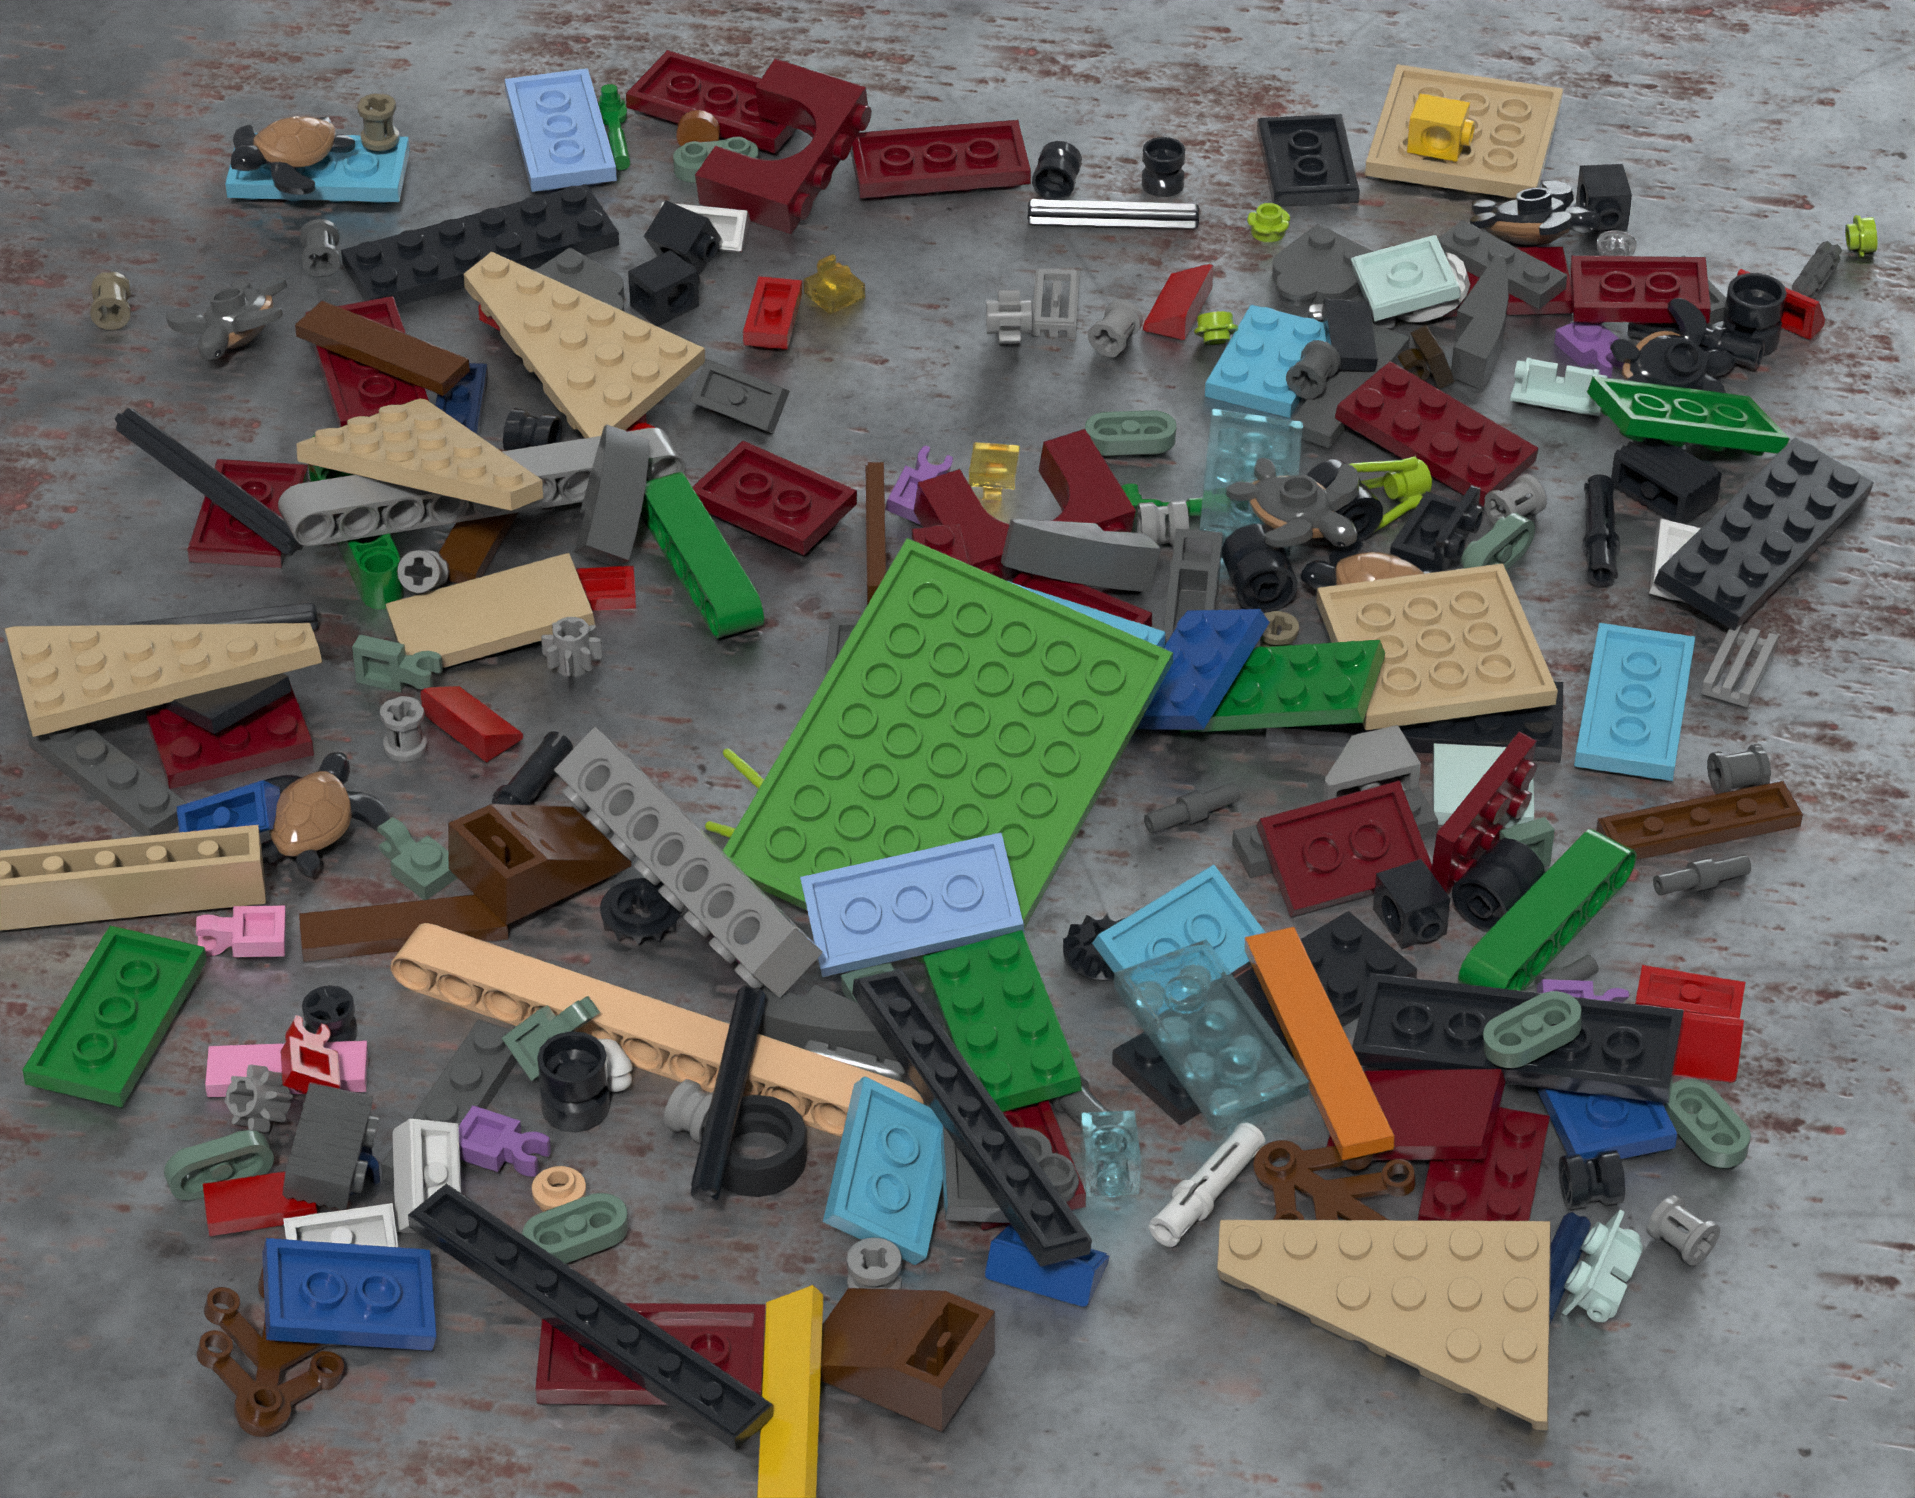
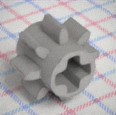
M998 290V300L986 301L987 334H998L999 344H1020V334H1032V301L1020 300V290Z
M562 618L556 623H552L553 635L541 636L542 654L547 657V668H556L564 676H581L592 670L591 659L602 658V642L600 638H597L596 626H588L581 618Z
M248 1065L247 1077L232 1075V1082L228 1086L224 1103L227 1104L229 1111L234 1115L231 1121L233 1125L248 1126L249 1130L268 1133L270 1120L285 1122V1115L290 1108L293 1095L290 1094L288 1087L283 1086L282 1073L269 1071L265 1066Z

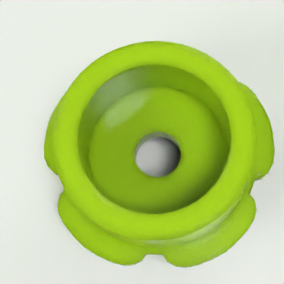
M1274 203L1261 204L1257 207L1256 212H1250L1247 217V222L1251 226L1252 236L1262 242L1281 240L1289 228L1290 216L1288 212Z
M1855 215L1853 224H1846L1845 226L1846 244L1848 250H1857L1858 256L1863 258L1864 253L1877 251V229L1873 217L1861 218L1860 215Z
M1217 311L1204 313L1197 316L1198 328L1194 329V334L1202 337L1206 345L1225 344L1231 340L1230 335L1238 331V325L1233 323V314L1231 312Z

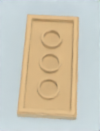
M569 553L386 604L388 617L398 643L405 644L406 655H414L421 651L437 652L442 656L443 668L541 641L542 635H553L552 623H556L562 618L577 617L583 619L588 626L595 625L592 609Z

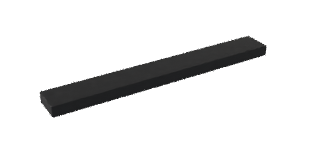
M899 969L854 979L853 996L1040 1267L1090 1254L1091 1237L903 971Z
M447 1183L408 1214L409 1228L734 1451L773 1417L772 1403Z

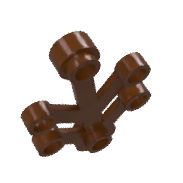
M1276 1140L1261 1147L1256 1153L1253 1162L1257 1180L1274 1192L1277 1214L1273 1220H1304L1303 1215L1296 1208L1295 1188L1313 1199L1316 1220H1338V1215L1345 1220H1389L1358 1201L1357 1198L1384 1194L1403 1197L1410 1194L1416 1185L1413 1166L1408 1161L1402 1159L1389 1161L1383 1167L1382 1172L1325 1180L1315 1174L1314 1171L1346 1166L1351 1170H1360L1367 1167L1372 1161L1373 1154L1342 1161L1336 1146L1302 1150L1291 1141ZM1277 1161H1289L1286 1165L1281 1167H1276L1272 1165ZM1396 1174L1407 1176V1179L1402 1182L1390 1180Z
M263 1268L258 1282V1291L262 1298H264ZM227 1287L214 1288L207 1295L204 1315L208 1321L219 1325L226 1333L218 1330L204 1333L200 1338L196 1352L197 1359L204 1367L212 1369L236 1395L234 1414L239 1426L246 1433L256 1437L273 1435L287 1423L291 1413V1405L320 1389H333L339 1384L344 1363L336 1353L321 1351L312 1357L307 1372L278 1385L280 1371L325 1346L337 1345L266 1340L265 1320L261 1337L239 1313L240 1298L238 1294ZM215 1304H224L229 1309L218 1308ZM233 1341L257 1367L255 1381L231 1357ZM208 1347L219 1348L222 1352H212ZM318 1368H328L333 1373H324Z

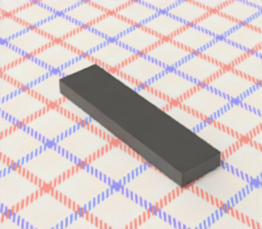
M1372 324L1378 357L1376 370L1372 372L1337 370L1333 376L1326 378V388L1314 399H1307L1290 420L1289 435L1330 449L1347 427V425L1335 419L1337 405L1389 361L1397 365L1399 362L1397 356L1409 349L1410 336Z

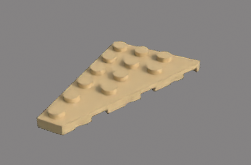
M490 252L464 273L465 289L474 300L480 302L481 310L487 317L492 316L500 327V335L516 355L523 358V365L529 372H535L543 383V391L556 408L567 416V422L572 429H578L584 438L601 436L603 427L606 424L625 431L705 362V348L494 252Z
M421 398L403 405L381 407L378 414L370 417L351 418L347 421L348 425L340 428L320 429L315 432V437L296 443L297 460L299 462L512 511L543 498L542 479L431 402Z
M310 623L13 626L5 628L33 737L172 702L174 699L322 663L319 646Z
M1220 1220L1217 1264L1219 1279L1242 1290H1253L1258 1293L1261 1299L1275 1306L1280 1303L1309 1317L1311 1323L1349 1341L1362 1342L1370 1351L1384 1358L1389 1355L1418 1369L1420 1375L1460 1394H1471L1477 1398L1479 1403L1493 1410L1500 1408L1530 1422L1535 1430H1548L1551 1277L1550 1221Z

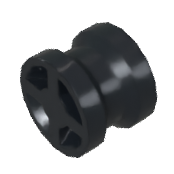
M328 985L318 987L304 997L302 1011L307 1031L315 1034L322 1023L327 1025L331 1032L327 1042L354 1041L356 1039L358 1029L356 1018L354 1017L355 1005L353 996L348 990L340 986Z

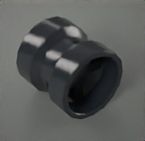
M1157 137L1144 144L1142 161L1146 167L1142 170V187L1148 194L1156 197H1170L1180 193L1184 188L1185 173L1182 166L1185 164L1186 148L1179 140L1171 137Z
M1065 141L1049 142L1043 147L1038 159V165L1032 176L1034 190L1041 197L1047 200H1064L1071 195L1076 184V177L1082 165V156L1079 150L1074 145Z
M513 408L508 414L504 426V450L509 451L559 443L562 434L560 417L543 414L537 418L532 416L528 410Z
M1617 1150L1598 1151L1593 1158H1583L1580 1154L1560 1157L1559 1183L1562 1198L1567 1209L1585 1208L1590 1201L1598 1200L1605 1205L1623 1203L1625 1198V1176L1622 1161Z

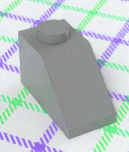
M1390 726L1351 736L1324 779L1323 801L1400 781L1404 791L1418 788L1421 763L1399 726Z

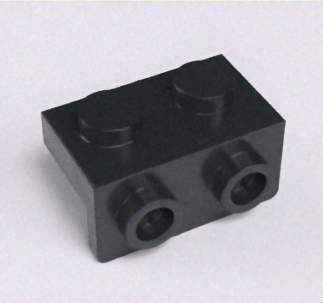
M1471 485L1460 502L1426 491L1391 544L1390 554L1413 564L1420 570L1423 568H1436L1440 572L1446 571L1452 560L1456 562L1460 560L1468 535L1470 533L1476 534L1481 526L1484 507L1479 506L1480 488Z

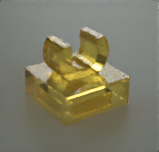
M834 254L818 260V272L803 279L804 294L828 314L835 313L865 298V283L852 274L847 265L836 264V256Z
M974 442L969 468V485L983 487V499L1002 501L1003 489L1015 490L1020 462V446Z

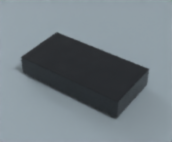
M1324 299L1322 316L1326 342L1332 345L1340 355L1341 363L1338 370L1375 371L1378 357L1369 302Z

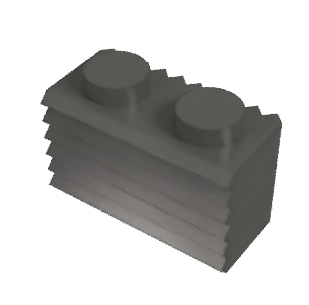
M309 1083L285 1172L282 1193L287 1199L293 1197L297 1201L305 1200L308 1204L315 1202L319 1206L325 1204L329 1208L337 1207L341 1211L347 1208L351 1191L356 1193L362 1192L368 1161L359 1160L363 1146L373 1148L380 1121L379 1116L371 1115L373 1096Z

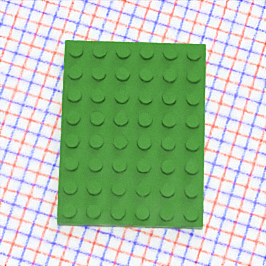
M907 538L724 847L723 852L761 890L807 910L800 877L1002 833L1025 929L1173 664V652ZM929 953L911 958L924 964L923 956L934 953Z

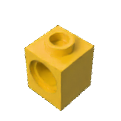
M1420 93L1410 116L1407 153L1457 162L1463 146H1471L1474 136L1475 121L1469 120L1470 102Z

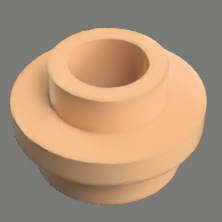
M555 1166L545 1169L535 1177L532 1183L533 1199L543 1212L580 1199L586 1195L584 1177L577 1170L570 1167Z

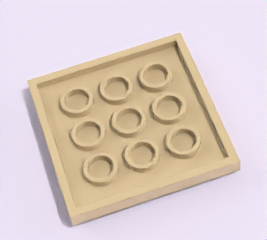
M1397 64L1368 153L1365 176L1377 177L1386 181L1397 180L1417 183L1427 187L1464 190L1472 194L1484 193L1504 196L1515 200L1518 192L1529 188H1539L1562 104L1563 88ZM1420 93L1470 102L1469 120L1475 121L1474 136L1471 146H1463L1457 162L1407 153L1410 116Z
M1503 563L1317 588L1316 603L1332 643L1380 640L1386 653L1363 721L1365 730L1556 705V685Z

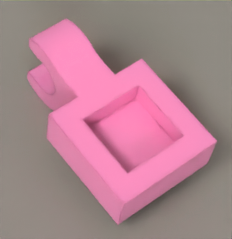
M285 905L233 906V917L201 915L196 919L197 945L205 947L207 957L219 955L230 946H232L233 957L285 956Z

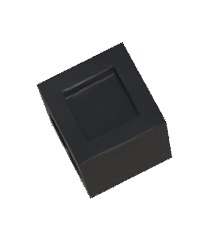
M1623 163L1580 165L1576 195L1577 206L1593 209L1600 213L1602 218L1599 226L1593 231L1628 230L1632 193Z
M667 200L644 234V238L657 256L671 250L685 262L691 263L699 275L707 262H710L717 254L719 243L722 240L709 218Z
M671 250L628 271L630 306L653 325L659 327L699 307L698 286L700 285V277L698 271L691 263L685 262Z
M1422 859L1376 873L1373 910L1401 949L1422 942H1430L1437 937L1447 934L1451 898Z

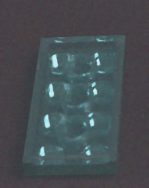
M1212 409L1198 530L1223 532L1224 544L1227 537L1235 530L1246 525L1264 524L1253 512L1249 501H1236L1226 496V487L1239 481L1249 483L1257 481L1258 479L1254 476V467L1259 458L1270 459L1274 463L1276 476L1299 475L1303 422ZM1292 546L1284 547L1287 556H1290Z
M1207 939L1114 973V988L1214 1131L1308 1096L1310 1081Z

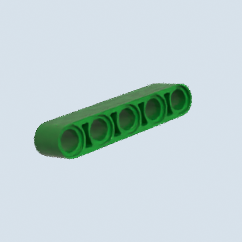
M308 464L310 482L355 475ZM390 534L336 542L358 593L366 606L372 609L383 610L386 609L387 603L403 599V585L398 578L397 572L400 556Z
M676 472L646 481L640 514L713 636L719 639L763 626V607L755 587L683 472Z
M1588 829L1470 950L1459 970L1458 983L1519 991L1525 990L1624 886L1636 863L1637 853L1635 850L1593 829Z

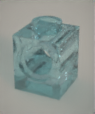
M1135 1110L1081 1113L1080 1153L1086 1197H1116L1139 1194L1141 1155Z

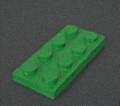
M1592 376L1587 390L1588 395L1600 407L1601 413L1609 417L1619 428V433L1634 441H1645L1647 437L1661 439L1674 446H1684L1687 442L1701 444L1714 451H1723L1725 447L1741 449L1751 455L1762 456L1764 452L1778 454L1788 444L1790 439L1750 396Z
M1365 640L1256 647L1252 650L1204 730L1180 729V732L1363 723L1386 654L1381 641Z
M110 925L24 1066L22 1072L25 1085L123 1107L207 962L205 947Z
M1023 930L923 956L925 972L950 1039L1002 1112L1082 1091L1080 1074Z

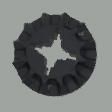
M646 878L630 879L615 885L607 891L600 904L604 930L614 931L618 941L631 936L637 944L644 937H651L659 942L663 932H675L677 920L682 917V911H678L658 892L664 885L662 881L655 886ZM633 905L644 913H650V916L642 918L638 913L633 914Z
M1106 913L1101 920H1095L1091 916L1086 915L1082 925L1070 924L1068 935L1066 938H1063V954L1068 965L1079 974L1092 979H1118L1092 943L1098 934L1123 919L1113 921L1109 914Z

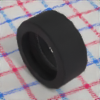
M744 1096L733 1139L753 1132L769 1133L781 1138L787 1146L771 1157L757 1160L741 1158L730 1153L722 1188L741 1196L762 1197L777 1194L793 1185L805 1169L807 1132L802 1116L789 1103L773 1096Z

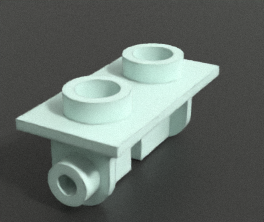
M1527 357L1526 361L1517 360L1514 374L1516 380L1510 401L1526 403L1531 406L1566 410L1576 414L1600 416V407L1587 393L1592 376L1608 378L1606 375H1600V370L1567 365L1565 377L1557 376V363L1535 360Z
M1621 1209L1605 1225L1597 1222L1587 1234L1581 1250L1586 1252L1587 1255L1584 1261L1581 1260L1574 1267L1564 1286L1570 1292L1562 1310V1314L1565 1316L1576 1305L1585 1309L1588 1317L1595 1322H1606L1608 1318L1616 1315L1627 1288V1284L1624 1282L1631 1278L1643 1251L1639 1234L1633 1230H1623L1619 1227L1625 1213Z

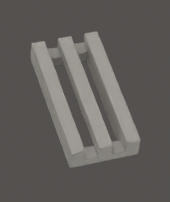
M1036 269L1031 336L1040 337L1041 330H1049V337H1058L1059 330L1067 331V338H1076L1080 271ZM1044 280H1053L1050 317H1042ZM1062 281H1070L1068 318H1060Z
M1740 625L1735 631L1729 628L1703 680L1701 694L1748 707L1774 655L1779 635L1769 633L1767 639L1759 637L1760 630L1751 628L1749 633L1746 634L1741 632L1742 625ZM1736 645L1742 646L1722 687H1718L1717 684ZM1752 651H1759L1760 653L1741 692L1733 691Z

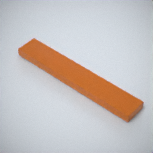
M1290 927L1245 937L1247 957L1342 1161L1393 1150L1394 1134L1295 928Z

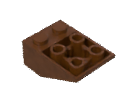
M489 804L448 823L449 870L506 925L632 867V861L623 855L609 839L574 807Z
M848 1288L822 1324L820 1380L942 1432L995 1355V1311L948 1291Z

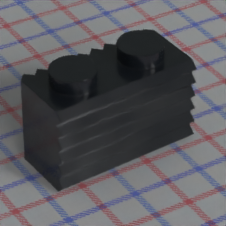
M1646 437L1645 441H1629L1627 446L1623 445L1621 450L1617 449L1614 454L1611 479L1614 482V488L1618 487L1620 493L1625 492L1627 497L1632 496L1635 502L1640 501L1642 506L1647 505L1649 510L1654 509L1656 515L1661 514L1663 519L1668 518L1669 521L1686 524L1718 502L1722 473L1711 462L1696 458L1681 449L1680 446L1668 444L1661 439Z

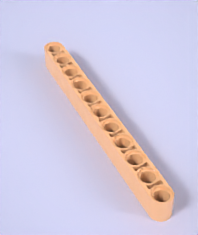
M429 923L420 924L391 961V972L404 987L514 1026H518L544 1006L548 1005L555 1016H557L576 1001H581L586 996H589L600 1013L575 1030V1032H584L597 1039L616 1041L627 1054L634 1067L678 1082L689 1079L699 1083L704 1091L710 1093L714 1091L730 1025L728 1023ZM761 1034L757 1035L743 1097L749 1095L773 1096L787 1102L802 1116L804 1125L841 1138L853 1086L864 1076L924 1104L919 1093L903 1082Z

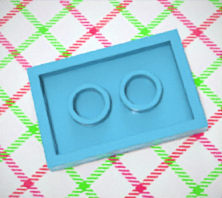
M1250 305L1238 326V331H1235L1205 383V397L1291 418L1302 397L1296 395L1289 388L1286 374L1290 367L1301 361V351L1307 343L1313 340L1326 342L1324 322L1276 311L1268 307Z
M1212 865L1098 934L1092 944L1154 1026L1250 966L1251 963L1245 952V937L1266 932L1217 867Z
M866 1076L854 1084L823 1218L824 1223L860 1240L875 1237L893 1242L899 1249L902 1259L914 1265L927 1258L943 1182L941 1153L943 1125L930 1107Z

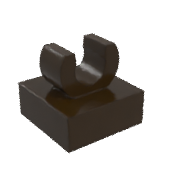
M1425 325L1411 332L1410 334L1416 348L1407 349L1397 356L1403 368L1424 381L1430 376L1439 390L1455 382L1444 351L1428 326Z

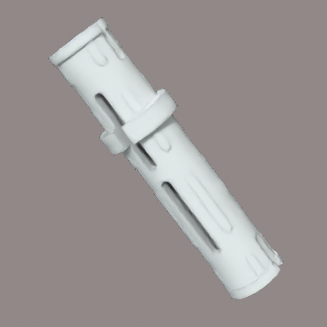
M1247 1122L1238 1124L1235 1131L1208 1158L1192 1178L1181 1181L1174 1188L1171 1201L1149 1222L1151 1223L1149 1225L1151 1235L1162 1245L1173 1247L1179 1243L1180 1238L1197 1220L1202 1221L1206 1219L1212 1212L1214 1201L1235 1180L1237 1175L1266 1143L1263 1133L1253 1124Z

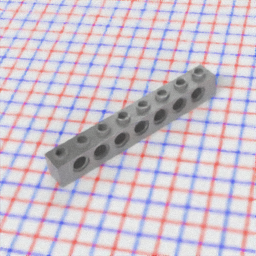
M594 727L554 769L568 784L562 792L583 812L589 806L591 810L585 816L606 836L614 831L615 835L609 841L629 860L632 861L636 856L640 858L633 866L653 885L657 886L660 881L664 883L658 892L678 911L681 912L685 907L689 909L683 916L684 919L705 938L712 933L715 937L709 942L710 946L727 962L732 964L736 959L740 961V964L734 970L752 988H761L765 985L781 998L823 953L599 729Z

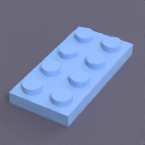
M588 68L504 79L505 92L532 192L543 190L555 191L559 188L583 184L594 186L603 182L617 181L616 165Z
M1002 833L800 877L814 943L823 951L818 957L822 977L952 949L1020 930L1025 932Z

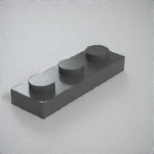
M1464 220L1438 237L1445 256V252L1456 255L1464 262L1466 271L1479 278L1496 254L1504 256L1508 272V293L1538 309L1566 289L1567 274Z

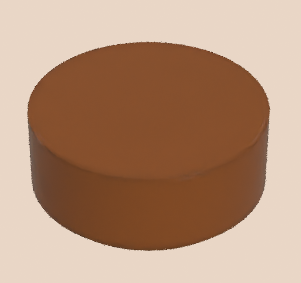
M701 110L690 111L683 115L678 123L677 142L681 147L693 141H719L720 126L717 119L710 113Z

